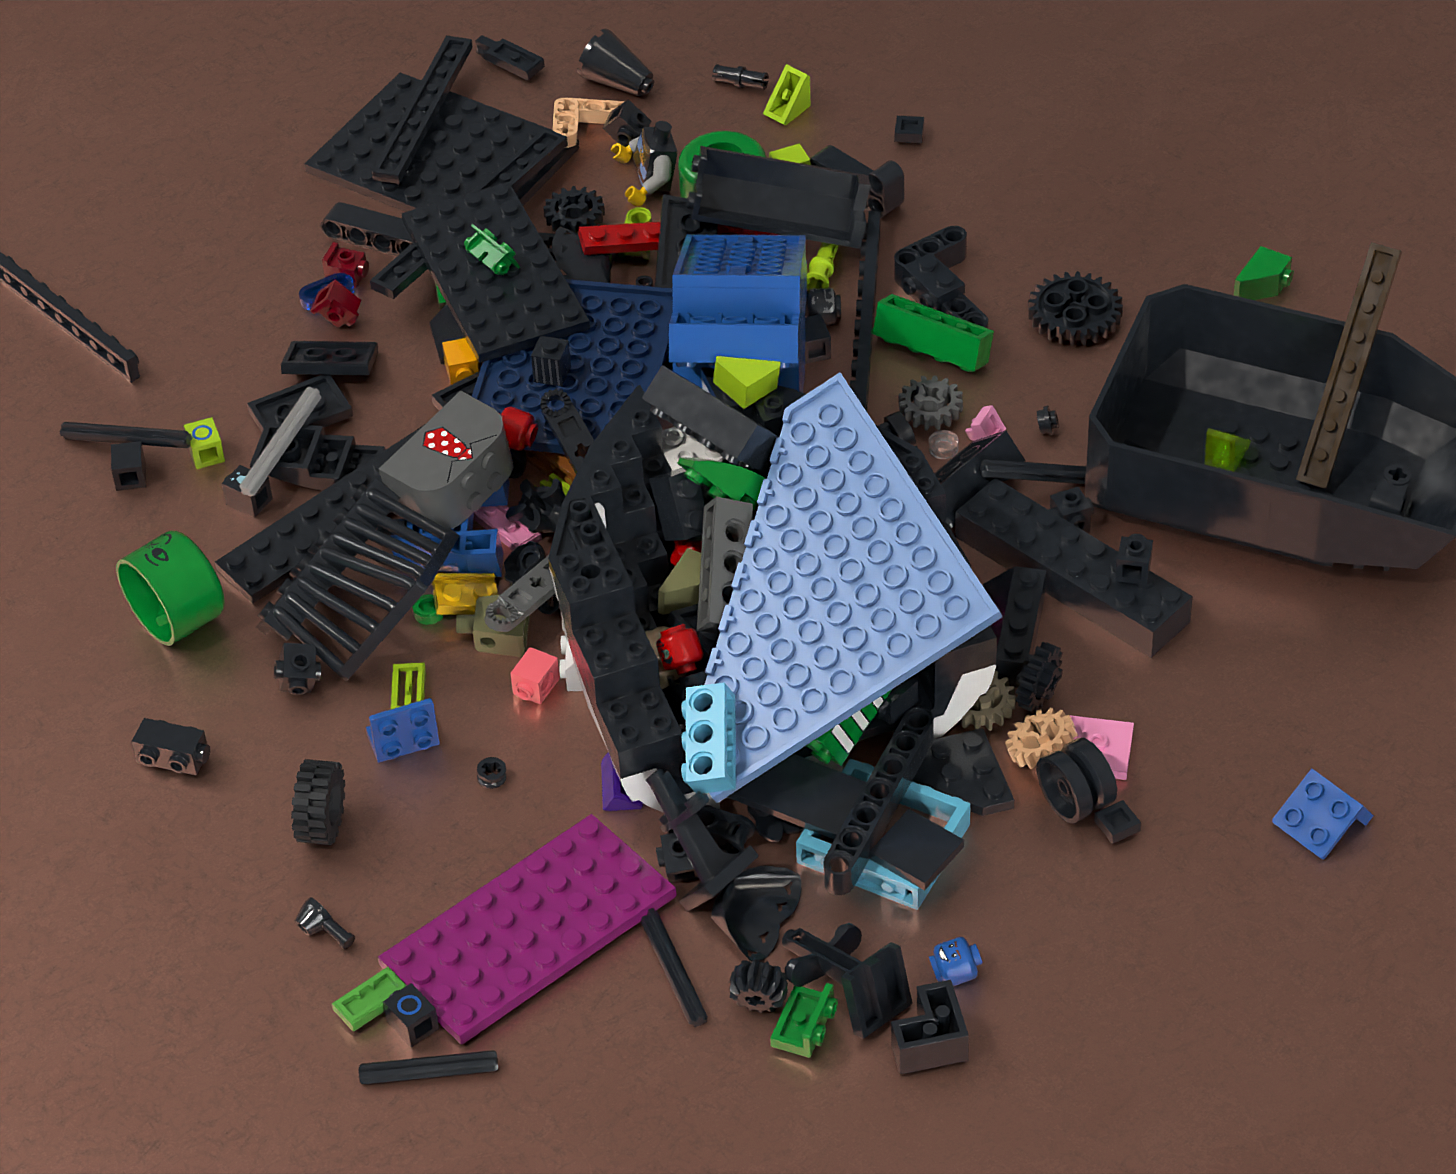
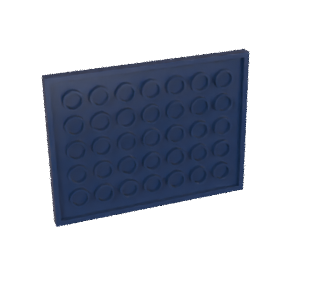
M566 279L590 321V329L560 338L569 340L571 369L563 387L534 382L531 361L534 346L483 362L472 397L494 408L500 414L505 408L511 406L534 416L535 423L538 424L537 436L532 446H526L523 450L564 454L546 422L540 406L541 397L544 396L545 392H549L551 389H561L570 397L595 441L634 389L641 385L645 393L662 365L665 366L669 352V322L673 313L672 288ZM552 400L548 403L547 407L553 410V412L554 410L558 412V410L563 408L564 403L560 400ZM583 449L578 450V455L585 456L587 453Z

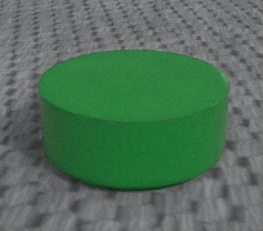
M433 594L422 595L412 606L414 618L421 624H435L444 617V615L436 614Z

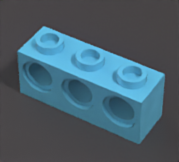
M725 682L687 687L686 700L682 702V714L686 720V731L682 733V746L686 752V763H683L681 768L683 781L695 793L698 791L703 794L736 789L735 694ZM712 703V706L707 711L703 712V709L708 704ZM712 734L711 739L703 743V740ZM712 766V769L707 774L702 775L707 767Z

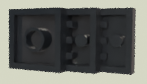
M265 424L251 460L250 468L255 464L281 424ZM302 425L268 476L323 491L386 449L385 446L356 445L354 436L325 435L323 426Z

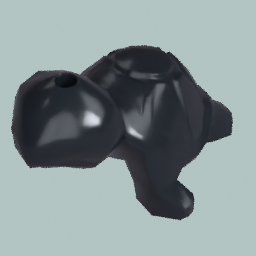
M555 478L551 487H536L528 479L523 480L520 484V490L523 493L518 505L512 506L506 511V518L509 521L520 522L529 528L528 530L531 533H554L561 506L566 497L561 481Z

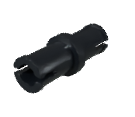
M716 64L713 69V73H718L717 75H712L715 82L731 83L738 88L748 86L765 90L768 86L769 81H764V79H769V75L766 72L750 71L743 66L733 68Z

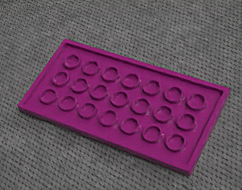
M590 814L379 955V965L383 969L389 967L406 985L412 983L436 1008L438 1023L462 1045L639 923L642 916L647 915L649 909L654 908L656 911L677 896L676 887L594 815Z

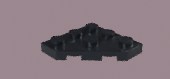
M983 728L933 740V744L912 782L929 786L952 797H958L970 803L971 812L981 816L1014 809L1015 800Z

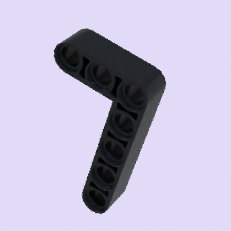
M948 226L899 249L894 255L895 282L902 288L903 266L929 253H932L948 269L963 262L966 259L967 232L960 226ZM964 294L942 304V312L988 328V317Z

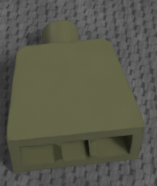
M500 595L479 597L476 600L475 615L457 614L456 632L473 634L475 649L478 652L520 658L526 653L530 615L515 628L507 632L495 631L489 628L484 621L487 606L496 601ZM496 615L497 618L500 617V620H502V618H504V620L507 618L503 615Z

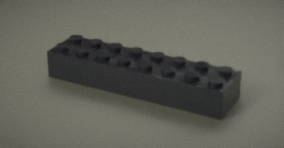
M997 478L992 480L956 511L955 537L1008 570L1014 566L1046 570V594L1150 658L1191 621L1193 596L1149 571L1147 585L1115 581L1118 551ZM1124 566L1125 569L1142 571V567L1139 566Z

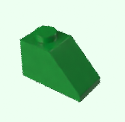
M1260 246L1235 279L1233 295L1251 300L1278 296L1283 287H1288L1293 279L1294 271L1291 270L1292 257Z

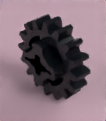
M572 186L570 191L561 188L560 194L553 192L551 193L552 199L545 200L546 206H543L544 218L546 219V225H552V231L554 232L561 226L577 233L579 227L597 226V223H603L605 207L602 196H597L595 190L588 193L587 187L577 190L576 186Z
M1042 642L1040 647H1036L1034 655L1029 654L1024 659V665L1016 678V685L1019 686L1016 690V694H1018L1016 702L1019 707L1030 712H1037L1038 707L1041 708L1043 706L1044 699L1050 700L1063 674V669L1059 668L1062 664L1060 659L1063 655L1060 647L1048 642Z

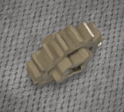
M995 671L987 693L980 695L974 705L960 719L962 720L963 728L972 724L974 729H979L981 725H985L988 730H992V723L1003 726L1004 717L1011 719L1012 709H1015L1016 696H1014L1015 688L1014 686H1009V679L1007 677L998 679L999 672Z

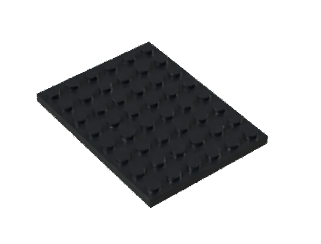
M400 72L304 163L305 172L407 212L470 193L546 127L449 91L400 184L373 180L372 170L422 81ZM578 139L575 146L564 148L515 192L522 206L580 148Z

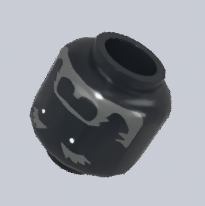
M832 288L808 289L805 317L821 314L826 326L834 325L837 318H841L840 294L836 295Z

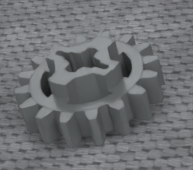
M935 375L932 377V380H927L925 376H921V382L912 379L910 380V387H902V393L898 395L899 412L904 415L908 422L913 421L914 428L921 424L924 425V430L928 431L930 426L940 430L941 424L944 423L950 427L951 419L959 420V414L963 412V393L958 391L957 384L949 385V379L947 378L938 381Z

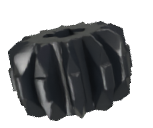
M754 959L753 962L742 960L741 964L735 966L734 971L731 973L729 997L737 1001L738 1006H745L749 1011L758 1010L760 1013H763L767 1010L775 1012L778 1007H782L783 1002L786 1000L788 976L781 972V967L772 966L768 961L763 963L757 959Z

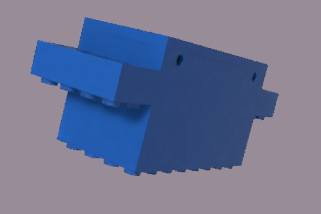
M687 234L672 275L673 313L669 322V362H673V372L702 388L701 368L714 369L716 356L780 362L778 385L803 393L805 380V305L807 297L806 235Z

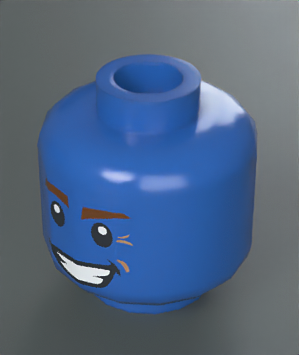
M957 937L936 945L933 950L934 955L929 956L937 981L951 980L953 986L975 979L978 975L977 965L983 963L977 945H969L964 937Z

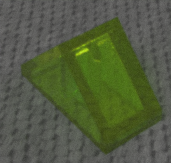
M1208 428L1206 433L1205 465L1235 472L1250 446L1251 440Z

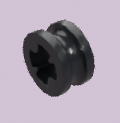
M488 757L481 760L477 765L478 783L487 789H495L503 785L506 781L505 763L496 757Z

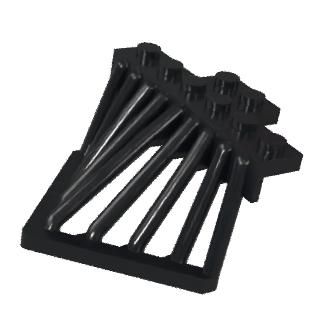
M377 478L368 486L362 484L351 497L355 500L351 508L348 510L346 507H343L334 518L333 522L337 525L332 532L329 533L325 530L308 549V552L312 555L306 554L291 570L289 575L293 579L291 580L288 577L277 590V593L281 596L275 604L269 601L260 611L258 617L262 620L256 626L265 635L273 630L286 641L294 635L303 644H315L316 655L345 681L349 680L429 588L460 537L451 528L446 529L398 502L400 497ZM391 511L441 540L439 543H436L386 515ZM378 526H381L382 528L422 548L423 550L431 553L432 555L430 556L429 554L417 548H414L400 540H397L383 532H380L376 530V528ZM367 540L375 542L391 551H394L408 559H411L423 565L424 567L422 568L417 564H414L405 559L392 555L388 552L375 548L371 545L366 544L365 542ZM357 554L362 555L376 562L384 564L388 567L396 569L400 572L408 574L416 578V580H413L408 576L399 574L389 569L361 560L354 556H356ZM346 568L403 588L407 592L396 602L341 573ZM332 585H335L387 610L389 613L378 623L327 590ZM319 601L370 632L369 636L362 644H359L314 609ZM305 618L352 653L345 663L301 625Z

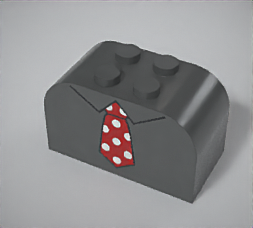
M459 391L379 468L382 483L400 497L398 502L446 529L459 526L474 511L479 510L482 504L495 491L501 488L512 473L513 459L502 417L494 408Z

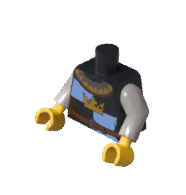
M666 121L656 122L655 127L642 128L640 136L630 141L627 147L619 143L611 147V152L617 154L613 159L620 163H628L632 153H634L633 161L642 188L639 190L634 186H630L625 192V197L628 198L627 201L634 206L643 205L648 193L651 195L655 191H671L677 159V148L671 134L672 126Z

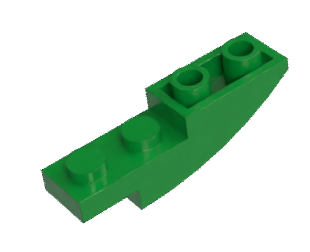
M680 458L677 464L686 470L684 476L697 485L703 483L709 488L707 493L712 498L721 497L752 503L753 511L758 509L757 500L763 480L766 479L765 477L743 467L711 459Z

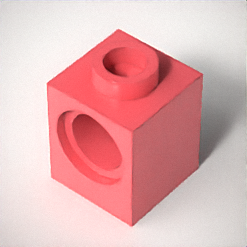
M529 647L510 673L513 694L523 700H530L541 705L560 679L558 658Z

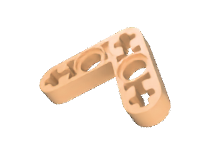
M559 98L554 102L552 131L567 136L568 146L565 148L573 147L577 143L578 122L605 124L610 112L624 101Z

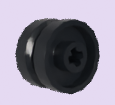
M1077 738L1064 745L1061 751H1052L1041 757L1037 762L1036 773L1046 800L1058 816L1068 823H1076L1088 817L1092 810H1101L1112 804L1117 798L1116 780L1108 761L1096 745L1086 738Z

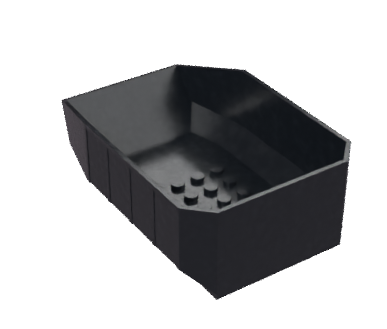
M1188 284L1146 296L1089 415L1085 497L1091 499L1093 507L1322 566L1333 567V563L1353 564V568L1363 569L1364 565L1383 566L1384 571H1389L1390 567L1418 569L1456 538V376L1395 334L1377 330L1328 488H1321L1298 481L1296 478L1346 322ZM1126 439H1131L1148 450L1121 443ZM1391 464L1404 465L1412 474L1401 516L1368 507L1373 491L1377 488L1384 469Z

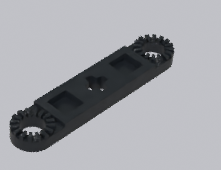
M551 389L541 397V412L574 472L577 474L584 460L582 456H578V450L583 449L587 452L594 439L567 393L561 389ZM552 400H560L564 403L563 408L558 410V412L556 410L553 412L547 405Z

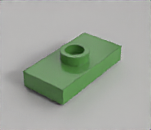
M386 967L333 1002V1011L354 1032L385 1011L383 1001L394 991L401 990L407 985L389 967Z

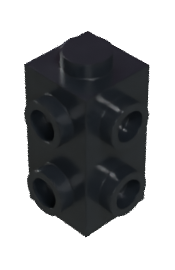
M144 718L131 741L137 763L148 767L154 766L172 770L176 773L197 775L202 764H205L210 756V746L207 744L204 730L192 726L176 725L163 720Z

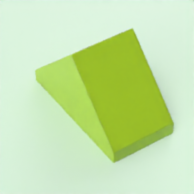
M787 64L763 112L764 115L784 125L789 124L811 106L810 75Z
M716 356L713 383L745 409L777 389L780 362Z

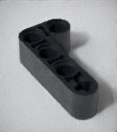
M832 145L826 146L810 157L812 166L868 175L870 189L865 210L868 212L880 211V218H883L904 202V173L895 161H887L876 170H872Z

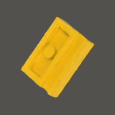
M437 573L431 583L433 585L436 614L475 615L476 600L479 597L498 595L497 586L494 582V573Z

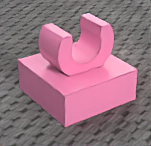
M992 405L984 406L976 418L972 420L971 428H966L965 432L971 441H975L1006 430V427Z

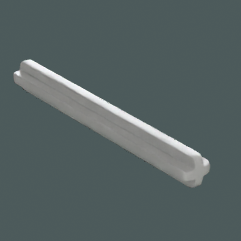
M308 387L303 392L241 482L240 488L243 495L255 496L320 401V391L317 388Z

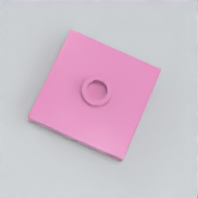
M1070 715L1078 734L1073 739L1086 738L1093 742L1108 761L1115 779L1126 780L1134 723Z

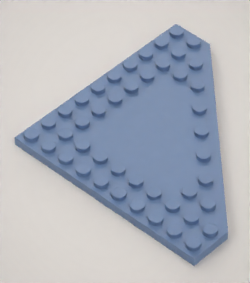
M840 372L785 408L780 437H776L769 460L771 467L767 479L763 480L757 503L759 506L755 519L751 520L744 545L746 549L741 563L738 562L731 585L733 592L729 605H725L718 628L720 634L716 648H712L705 671L707 677L704 685L725 682L735 694L736 789L711 792L710 795L716 803L1003 617ZM712 703L708 704L703 709V712L707 711L712 706ZM712 734L707 736L703 740V743L709 741L712 737ZM712 766L707 767L702 775L707 774L712 769Z

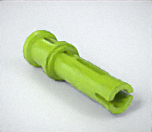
M821 242L817 256L812 258L809 263L807 290L829 287L828 278L834 272L833 260L839 245Z

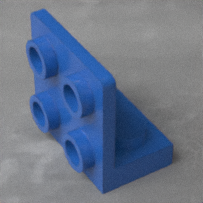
M431 698L369 716L370 726L366 727V731L378 763L440 745L435 709Z
M1311 768L1274 816L1272 822L1319 858L1325 859L1356 819L1366 826L1374 815L1354 798Z

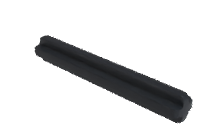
M984 459L979 468L981 476L984 478L1085 484L1086 466Z
M490 1050L362 1063L358 1069L359 1080L361 1084H373L491 1072L498 1070V1056L496 1051Z

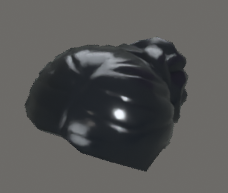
M529 541L526 544L517 546L505 559L504 567L506 573L504 579L509 582V587L546 558L545 551L540 544Z

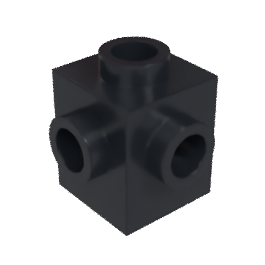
M628 99L610 112L602 129L616 142L627 147L630 141L640 136L642 128L649 127L652 121Z
M1079 487L1050 495V509L1048 510L1083 531L1090 533L1091 515L1094 514V507L1091 499L1085 497Z
M283 643L279 660H275L274 679H279L280 691L289 692L293 695L311 693L315 681H320L321 662H316L315 644Z
M673 829L669 830L665 835H660L662 847H656L659 867H666L669 882L674 883L699 878Z

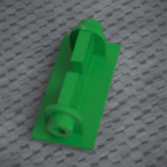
M474 224L471 225L476 233L472 237H468L464 242L468 253L479 261L482 260L483 264L497 275L506 274L511 264L518 269L520 268L513 258L516 253L505 242L499 245L497 243L498 239L487 228L481 231Z

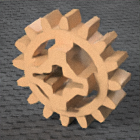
M1050 708L1046 714H1043L1041 710H1037L1036 716L1026 715L1024 723L1016 722L1014 725L1017 730L1008 732L1010 739L1005 741V744L1013 762H1017L1019 767L1027 764L1029 769H1033L1041 757L1052 751H1061L1064 745L1073 741V738L1078 736L1070 715H1065L1063 710L1055 713L1054 709Z

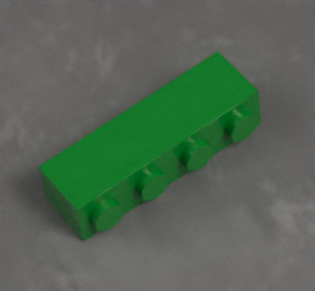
M894 294L887 296L877 303L873 334L882 337L885 342L904 345L912 352L931 355L939 362L953 363L958 365L961 370L975 372L989 362L994 331Z

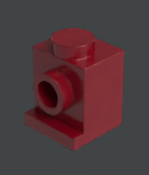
M336 242L331 244L322 259L326 282H332L336 279L342 285L357 288L362 278H365L369 271V262L366 261L365 252L340 248Z
M335 279L318 292L310 312L314 315L319 313L337 328L343 324L349 327L359 316L357 311L362 300Z

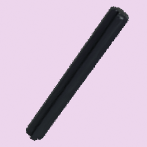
M64 422L61 424L59 431L60 436L69 440L108 443L141 441L142 445L188 448L192 440V435L185 430Z
M654 908L648 910L647 915L642 916L640 922L688 1023L694 1027L701 1026V1024L707 1022L708 1016L657 910L655 911Z

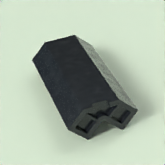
M700 146L699 155L693 156L691 172H695L693 192L689 191L686 209H691V220L778 235H806L807 240L860 249L866 226L864 211L870 189L868 175Z

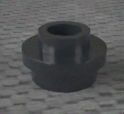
M1047 405L1043 406V410L1037 411V420L1041 434L1048 433L1050 436L1054 435V429L1059 428L1056 410L1050 411Z

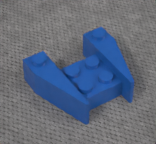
M509 478L481 507L508 505ZM473 512L462 524L452 528L460 537L438 572L494 573L495 577H502L504 551L498 529L473 530ZM407 521L408 528L436 543L440 542L441 539ZM390 535L391 537L400 540L414 548H417L429 554L430 556L432 555L431 553L423 550L422 548L410 543L409 541L397 535ZM392 551L393 555L405 559L414 564H417L422 568L424 567L423 565Z

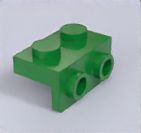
M826 983L822 992L794 985L770 1038L771 1047L811 1058L815 1046H821L824 1041L827 1019H833L837 1010L838 999L834 998V985Z

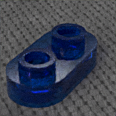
M336 273L305 285L299 291L302 308L311 311L318 292L335 279L354 294L353 278L345 273Z

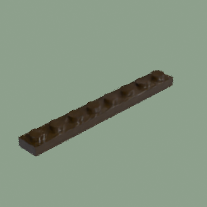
M1372 242L1370 244L1296 478L1298 481L1325 489L1328 488L1401 258V250Z

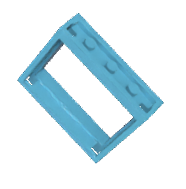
M850 758L842 773L867 782L875 767ZM911 782L900 802L902 805L947 821L948 823L944 829L960 838L963 837L970 825V803L958 797H952L936 791L926 785ZM805 828L796 841L797 863L824 873L823 861L832 844L820 840L821 834ZM869 859L855 886L918 910L937 878L924 891Z

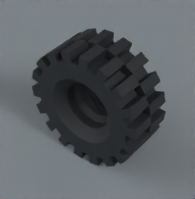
M305 759L301 763L300 771H298L296 776L297 783L294 784L295 795L292 797L293 811L291 812V819H293L292 830L297 842L332 845L336 841L339 826L342 823L341 815L344 813L343 800H345L344 769H342L340 762Z

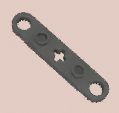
M549 555L498 596L496 601L487 606L484 621L489 628L499 632L512 630L555 594L549 569ZM496 615H503L507 618L505 620L504 618L500 620V617L497 618Z

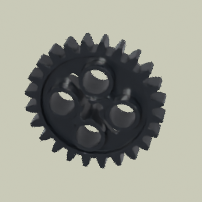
M1077 271L1075 276L1071 277L1068 272H1065L1064 278L1054 274L1053 281L1044 278L1043 286L1036 284L1035 291L1030 292L1028 319L1032 320L1033 328L1039 327L1040 335L1048 332V340L1058 337L1059 344H1062L1066 339L1070 341L1071 346H1074L1076 340H1080L1083 345H1086L1087 339L1097 343L1098 335L1108 338V331L1115 332L1116 325H1120L1123 314L1122 297L1118 296V289H1111V282L1102 284V277L1093 280L1091 279V273L1081 277L1080 272Z

